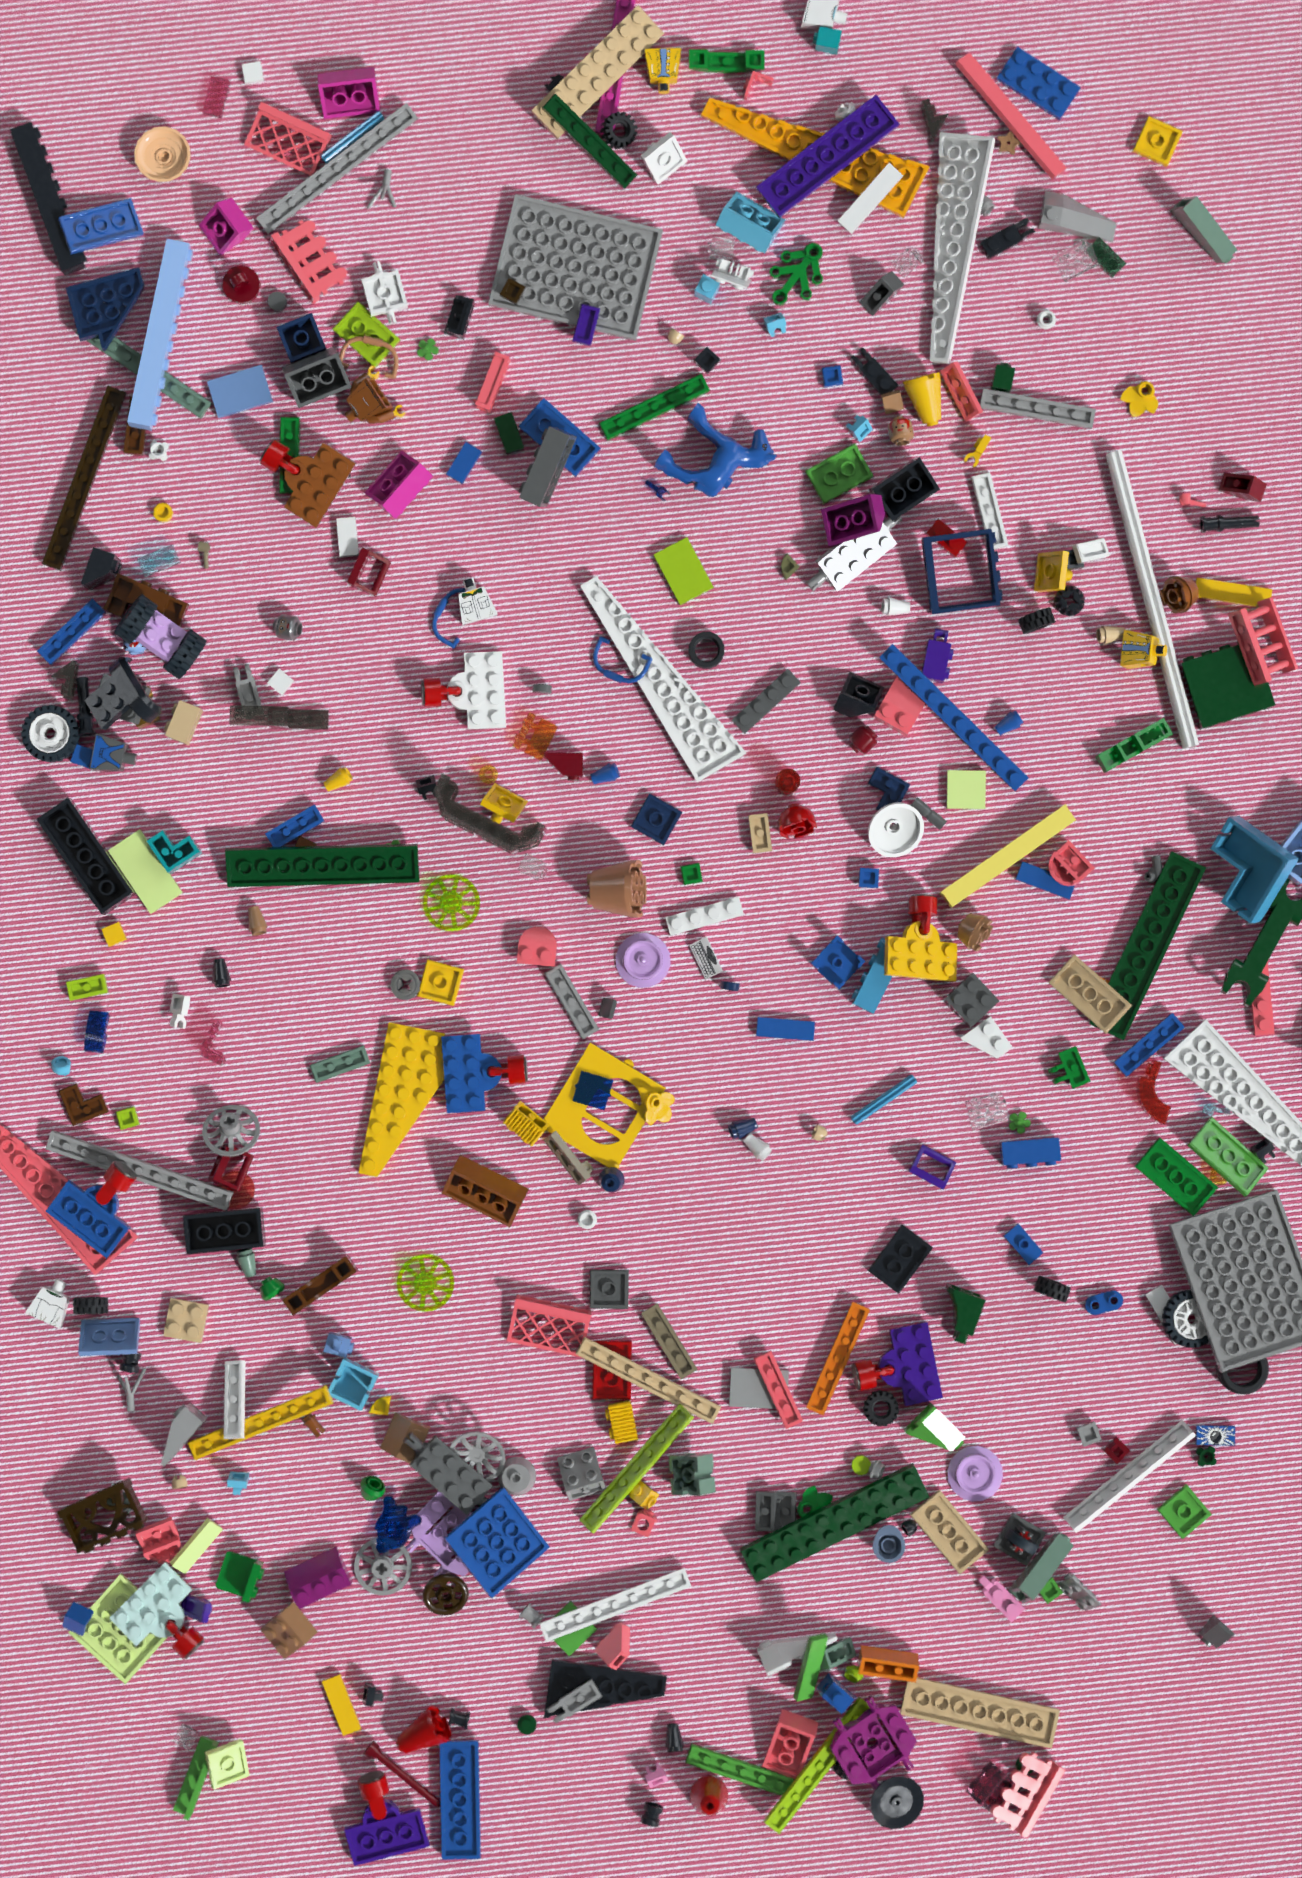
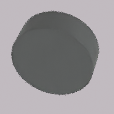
M273 292L268 297V305L275 312L283 311L287 306V298L282 292Z
M534 684L532 692L551 694L552 686L548 684Z

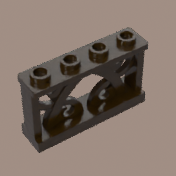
M130 1477L57 1511L76 1547L77 1554L84 1551V1554L89 1553L98 1544L102 1547L112 1542L111 1538L115 1536L117 1539L122 1538L128 1534L127 1531L130 1529L137 1531L145 1527L143 1523L149 1519L145 1515L136 1496ZM122 1490H124L130 1504H124ZM111 1498L112 1504L116 1503V1506L108 1505L107 1499ZM96 1502H99L107 1510H115L113 1521L109 1527H104L91 1521L97 1512ZM86 1508H89L91 1510V1515L89 1518H86V1516L89 1515L85 1512ZM124 1508L134 1511V1521L129 1522L126 1520V1516H131V1514L123 1512ZM71 1514L80 1523L78 1527H76ZM120 1523L124 1526V1527H122V1528L116 1530V1529L118 1528V1526H119ZM83 1527L87 1528L84 1532V1537L87 1534H91L92 1539L90 1541L82 1540L80 1532ZM98 1533L105 1536L98 1538Z

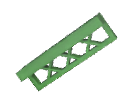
M202 1735L173 1808L174 1811L184 1814L183 1819L188 1821L193 1814L208 1774L205 1752L217 1748L220 1743Z

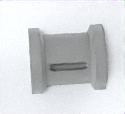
M529 1603L519 1617L527 1620L534 1629L545 1615L538 1613L531 1607L532 1604Z

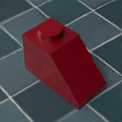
M1224 472L1218 490L1244 500L1261 502L1267 484L1256 476Z
M544 753L545 759L563 777H568V781H579V777H583V753Z

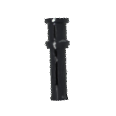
M1221 515L1209 518L1201 516L1200 531L1205 533L1206 531L1213 530L1221 532L1224 529L1259 528L1260 521L1257 522L1259 516L1223 518Z
M78 677L76 678L79 704L77 720H79L80 726L78 735H95L96 731L93 730L94 716L85 702V699L90 696L88 678Z

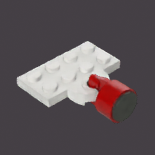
M502 651L464 653V672L452 677L448 685L441 686L440 678H423L421 680V699L424 707H440L441 700H449L453 707L458 710L467 711L468 730L506 728Z

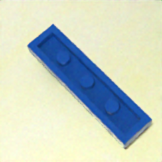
M92 598L37 652L52 666L106 612Z
M1171 1013L1113 1063L1127 1077L1185 1028L1184 1025Z

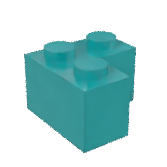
M162 830L147 840V843L169 874L174 873L203 853L191 836L174 845L167 833Z

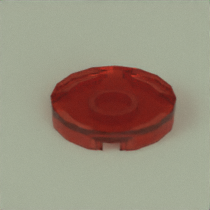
M239 1171L228 1172L221 1179L234 1184ZM246 1174L239 1192L217 1184L219 1187L234 1192L229 1205L231 1209L245 1207L254 1198L255 1184L248 1174Z

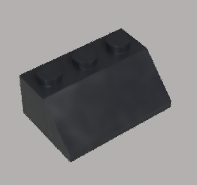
M915 457L868 490L871 494L882 496L885 514L894 521L940 490L921 458Z

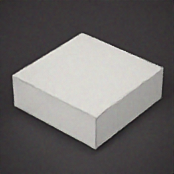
M261 61L242 64L246 85L264 82Z
M279 668L267 683L283 696L294 683V680Z

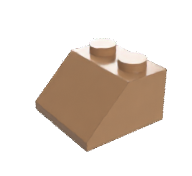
M395 1412L380 1448L400 1460L411 1463L416 1454L409 1445L403 1442L404 1438L407 1437L413 1441L408 1436L412 1432L424 1443L430 1426Z

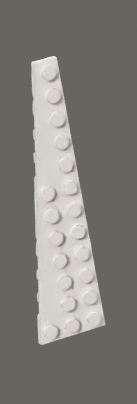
M940 132L939 134L940 163L938 167L939 185H937L938 204L936 205L937 218L935 228V281H933L934 300H932L933 318L930 361L934 363L950 364L995 144L994 137Z
M596 576L580 586L634 677L641 673L647 660L641 658L642 654L652 657L648 671L637 683L696 782H700L747 754L673 665L653 644L645 632L642 631L634 619L614 598L600 579Z
M1205 1019L1163 1059L1302 1166V1122Z

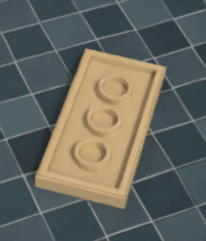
M1075 954L1048 982L1105 1034L1110 1031L1132 1006Z
M940 1489L910 1513L912 1518L959 1574L989 1550Z

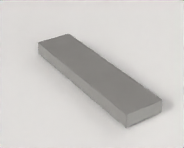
M562 964L545 972L547 979L582 1039L598 1031L597 1024Z

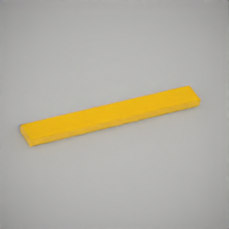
M327 1385L245 1418L244 1438L224 1439L223 1427L187 1443L194 1460H197L329 1406L334 1402Z

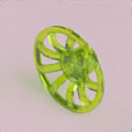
M448 874L435 879L428 886L423 898V909L426 917L435 927L444 931H460L471 925L476 919L480 909V897L476 887L467 878ZM454 879L452 890L448 892L443 880ZM460 880L466 883L468 887L458 894L456 891ZM437 883L444 893L442 896L430 892ZM472 890L476 901H463L462 897ZM428 896L439 900L440 904L428 908ZM462 906H475L471 917L461 909ZM442 909L443 912L436 922L430 913ZM459 912L468 921L457 926L455 913ZM447 914H451L453 927L441 925Z
M420 1254L410 1258L404 1263L398 1273V1293L406 1305L417 1311L428 1312L439 1309L448 1302L454 1290L455 1281L451 1268L443 1259L432 1254ZM424 1259L435 1260L429 1272L425 1270ZM419 1260L421 1273L419 1274L409 1266ZM440 1263L447 1272L434 1276L433 1273ZM405 1270L415 1278L414 1281H402ZM449 1276V1288L437 1284V1281ZM402 1286H414L415 1289L408 1296H405ZM435 1289L447 1292V1295L441 1302L434 1293ZM417 1293L421 1294L420 1306L409 1301ZM429 1294L436 1305L425 1307L426 1295Z

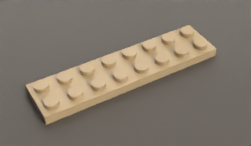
M637 5L531 112L558 139L565 131L542 109L545 103L556 93L581 117L645 53V49H649L664 34L663 31Z
M917 1677L916 1682H906L900 1713L901 1715L1052 1749L1060 1709Z

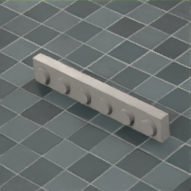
M983 388L980 402L981 408L985 410L1087 429L1093 428L1096 409L985 388Z

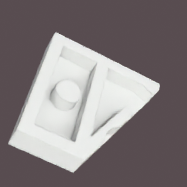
M991 1016L960 1037L964 1042L971 1044L996 1059L1013 1048Z

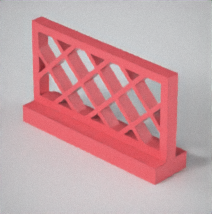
M260 102L259 111L244 145L312 176L319 166L321 154L325 152L333 136L311 124ZM261 117H267L271 126L261 129L259 125ZM280 125L286 126L288 134L278 137L275 127ZM273 129L276 139L266 142L262 132ZM297 133L303 134L305 142L295 145L292 135ZM260 134L263 144L258 146L250 144L253 136ZM290 137L293 147L283 150L280 140ZM314 141L323 143L320 151L312 153L309 143ZM277 142L280 152L270 153L267 145ZM307 145L310 155L300 158L297 148ZM295 150L297 160L287 161L284 153ZM312 158L314 165L311 172L304 169L301 161Z
M517 1294L507 1341L580 1357L575 1354L576 1351L570 1349L568 1343L577 1339L579 1344H581L582 1341L579 1337L583 1335L582 1340L584 1337H587L592 1310ZM517 1310H525L529 1317L520 1322L516 1316ZM539 1314L545 1315L548 1320L541 1326L534 1319ZM558 1318L564 1319L567 1324L560 1330L553 1323ZM532 1320L537 1328L528 1333L523 1324ZM577 1322L585 1324L584 1331L576 1334L572 1328V1325ZM551 1324L555 1333L546 1337L542 1328ZM519 1326L525 1334L520 1339L512 1337L513 1330ZM569 1328L574 1337L565 1341L560 1333ZM538 1330L544 1338L539 1343L534 1342L530 1335ZM556 1335L563 1342L558 1347L552 1346L549 1339Z

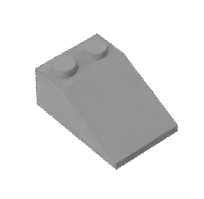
M191 1403L186 1406L183 1404L173 1414L175 1419L171 1423L161 1462L163 1466L173 1459L207 1419Z

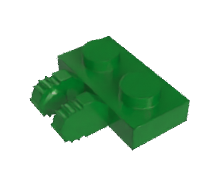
M1076 1046L1057 1053L1062 1064L1048 1069L1049 1073H1054L1064 1068L1066 1073L1064 1076L1054 1078L1052 1080L1053 1084L1068 1079L1071 1088L1074 1089L1091 1082Z

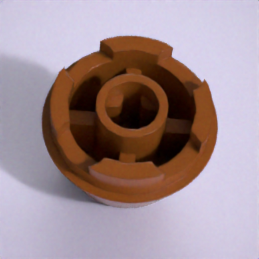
M1171 576L1164 582L1163 589L1160 590L1163 605H1167L1172 610V613L1188 611L1199 596L1196 583L1189 577Z

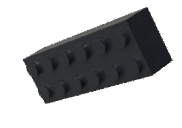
M66 798L36 819L102 915L108 914L137 894L72 799Z

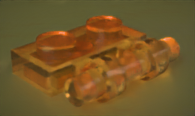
M529 712L527 718H524L522 721L523 726L519 734H516L514 737L515 742L512 747L519 750L523 743L527 745L524 753L542 761L544 753H546L558 726L542 718L537 725L533 723L536 715ZM531 728L535 731L529 740L525 737Z

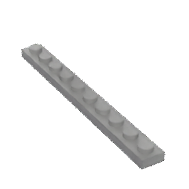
M407 103L259 215L256 218L266 233L269 234L417 121L418 117Z
M54 1130L50 1132L46 1145V1150L105 1170L109 1168L113 1161L122 1162L135 1172L137 1181L225 1211L228 1210L234 1193L228 1189Z

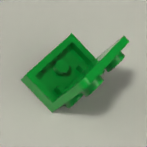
M228 1551L225 1555L216 1587L242 1596V1601L249 1603L252 1598L255 1599L259 1587H256L258 1579L262 1580L265 1571L262 1568L264 1562Z

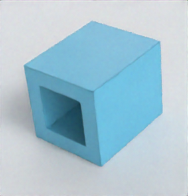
M703 274L694 291V296L711 305L720 289V283Z

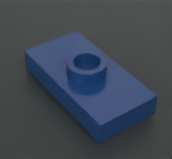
M1019 1223L1003 1235L1028 1265L1043 1254V1251Z

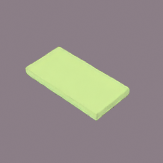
M141 829L108 850L150 914L183 893L172 875L167 873L147 843V838Z

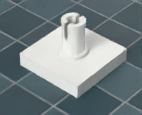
M671 132L657 143H651L652 146L649 145L647 151L640 155L657 184H660L687 162L682 149Z

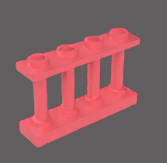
M1272 597L1258 601L1259 608L1247 612L1246 608L1228 614L1254 686L1271 681L1270 674L1280 669L1283 673L1298 669ZM1262 615L1265 626L1254 630L1250 620ZM1268 633L1272 644L1260 648L1257 637ZM1275 651L1278 662L1267 667L1264 655Z

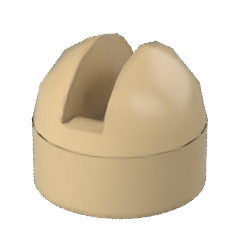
M673 328L668 333V340L672 344H678L684 338L681 333Z
M817 1124L812 1132V1139L817 1141L824 1140L828 1134L826 1128Z
M180 1474V1479H178L177 1475L173 1477L172 1489L188 1487L187 1479L184 1475Z

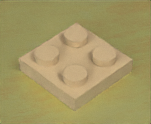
M170 1298L163 1336L202 1343L209 1304Z

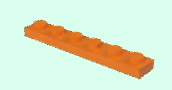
M852 1301L808 1400L807 1409L824 1416L870 1312L869 1308Z

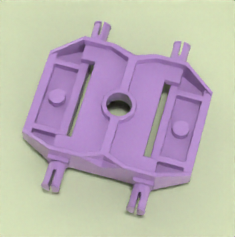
M438 1491L409 1521L414 1537L405 1548L409 1549V1552L412 1553L421 1544L441 1564V1567L433 1574L434 1577L439 1573L445 1574L446 1572L465 1576L469 1570L458 1556L453 1560L451 1559L455 1552L444 1540V1537L448 1535V1528H456L473 1511L471 1510L466 1515ZM451 1506H453V1508L448 1512V1514L428 1534H426V1532L436 1523V1521Z

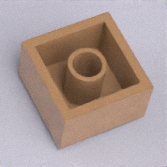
M294 1602L275 1615L260 1629L284 1659L304 1646L318 1633Z

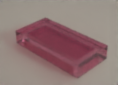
M211 76L202 112L204 115L222 119L230 80Z

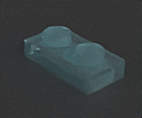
M173 544L137 558L145 577L181 563Z

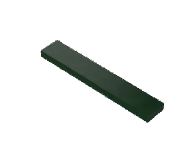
M556 93L545 103L542 109L623 189L633 181L637 174Z

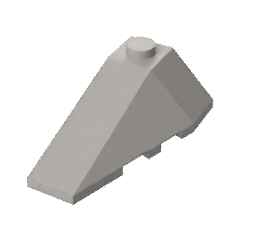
M1045 191L1038 229L1113 242L1116 222L1065 194Z

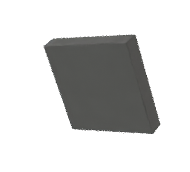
M590 1269V1308L628 1309L629 1270Z

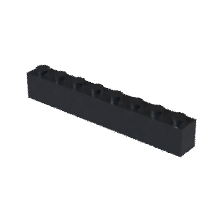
M32 122L10 129L61 271L66 276L85 269L84 262L87 261L84 251L70 254L58 221V217L67 215L65 209L68 206L64 197L61 198L58 191H61L58 180L53 178L52 174L55 171L52 163L47 162L46 156L48 152L45 144L41 145L39 138H42L39 128L34 127Z

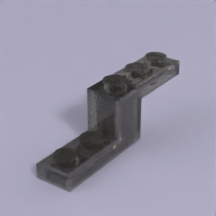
M230 705L229 724L269 726L271 729L329 730V710H297L280 706Z

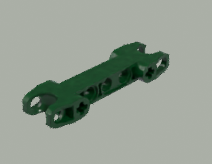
M1288 878L1268 910L1271 913L1244 962L1235 958L1225 974L1220 992L1226 994L1233 984H1242L1247 990V996L1243 1004L1246 1007L1252 1004L1266 986L1270 977L1263 974L1262 971L1287 925L1290 922L1298 926L1302 920V897L1298 901H1293L1287 897L1286 887L1290 880Z

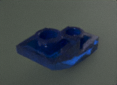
M89 1011L84 1042L85 1052L104 1053L107 1041L106 1030L110 1017L108 1012Z

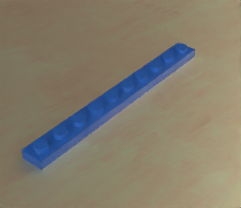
M891 644L881 654L879 658L1014 791L1029 778L897 647Z

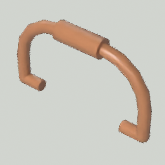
M365 335L364 337L356 336L348 339L343 344L339 357L344 368H349V364L343 363L345 351L351 343L363 341L366 344L387 348L393 355L394 366L392 374L385 373V377L390 379L396 378L399 358L396 350L382 339Z

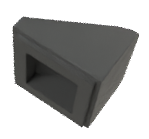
M603 998L599 1016L613 1019L617 1001Z

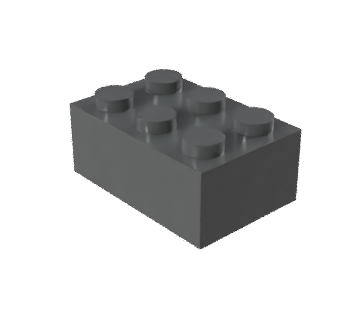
M335 346L282 367L298 408L351 387Z

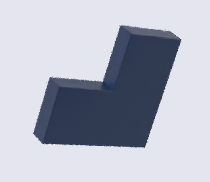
M876 767L868 785L882 791L884 794L875 810L878 811L891 803L901 802L911 784Z

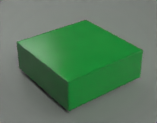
M699 863L680 866L684 885L703 882Z

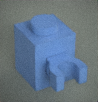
M329 1332L323 1352L346 1358L348 1354H352L355 1343H352V1337Z

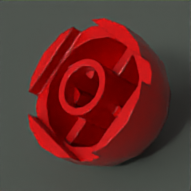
M797 803L791 804L783 810L778 819L779 833L784 838H789L788 835H795L794 838L804 837L813 833L814 827L817 829V822L813 812L809 808Z

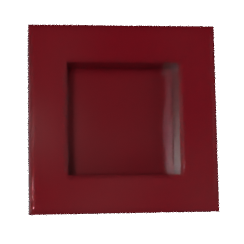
M1117 1436L1103 1449L1116 1464L1130 1452Z

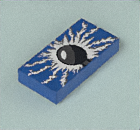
M1196 1425L1195 1444L1235 1446V1426Z

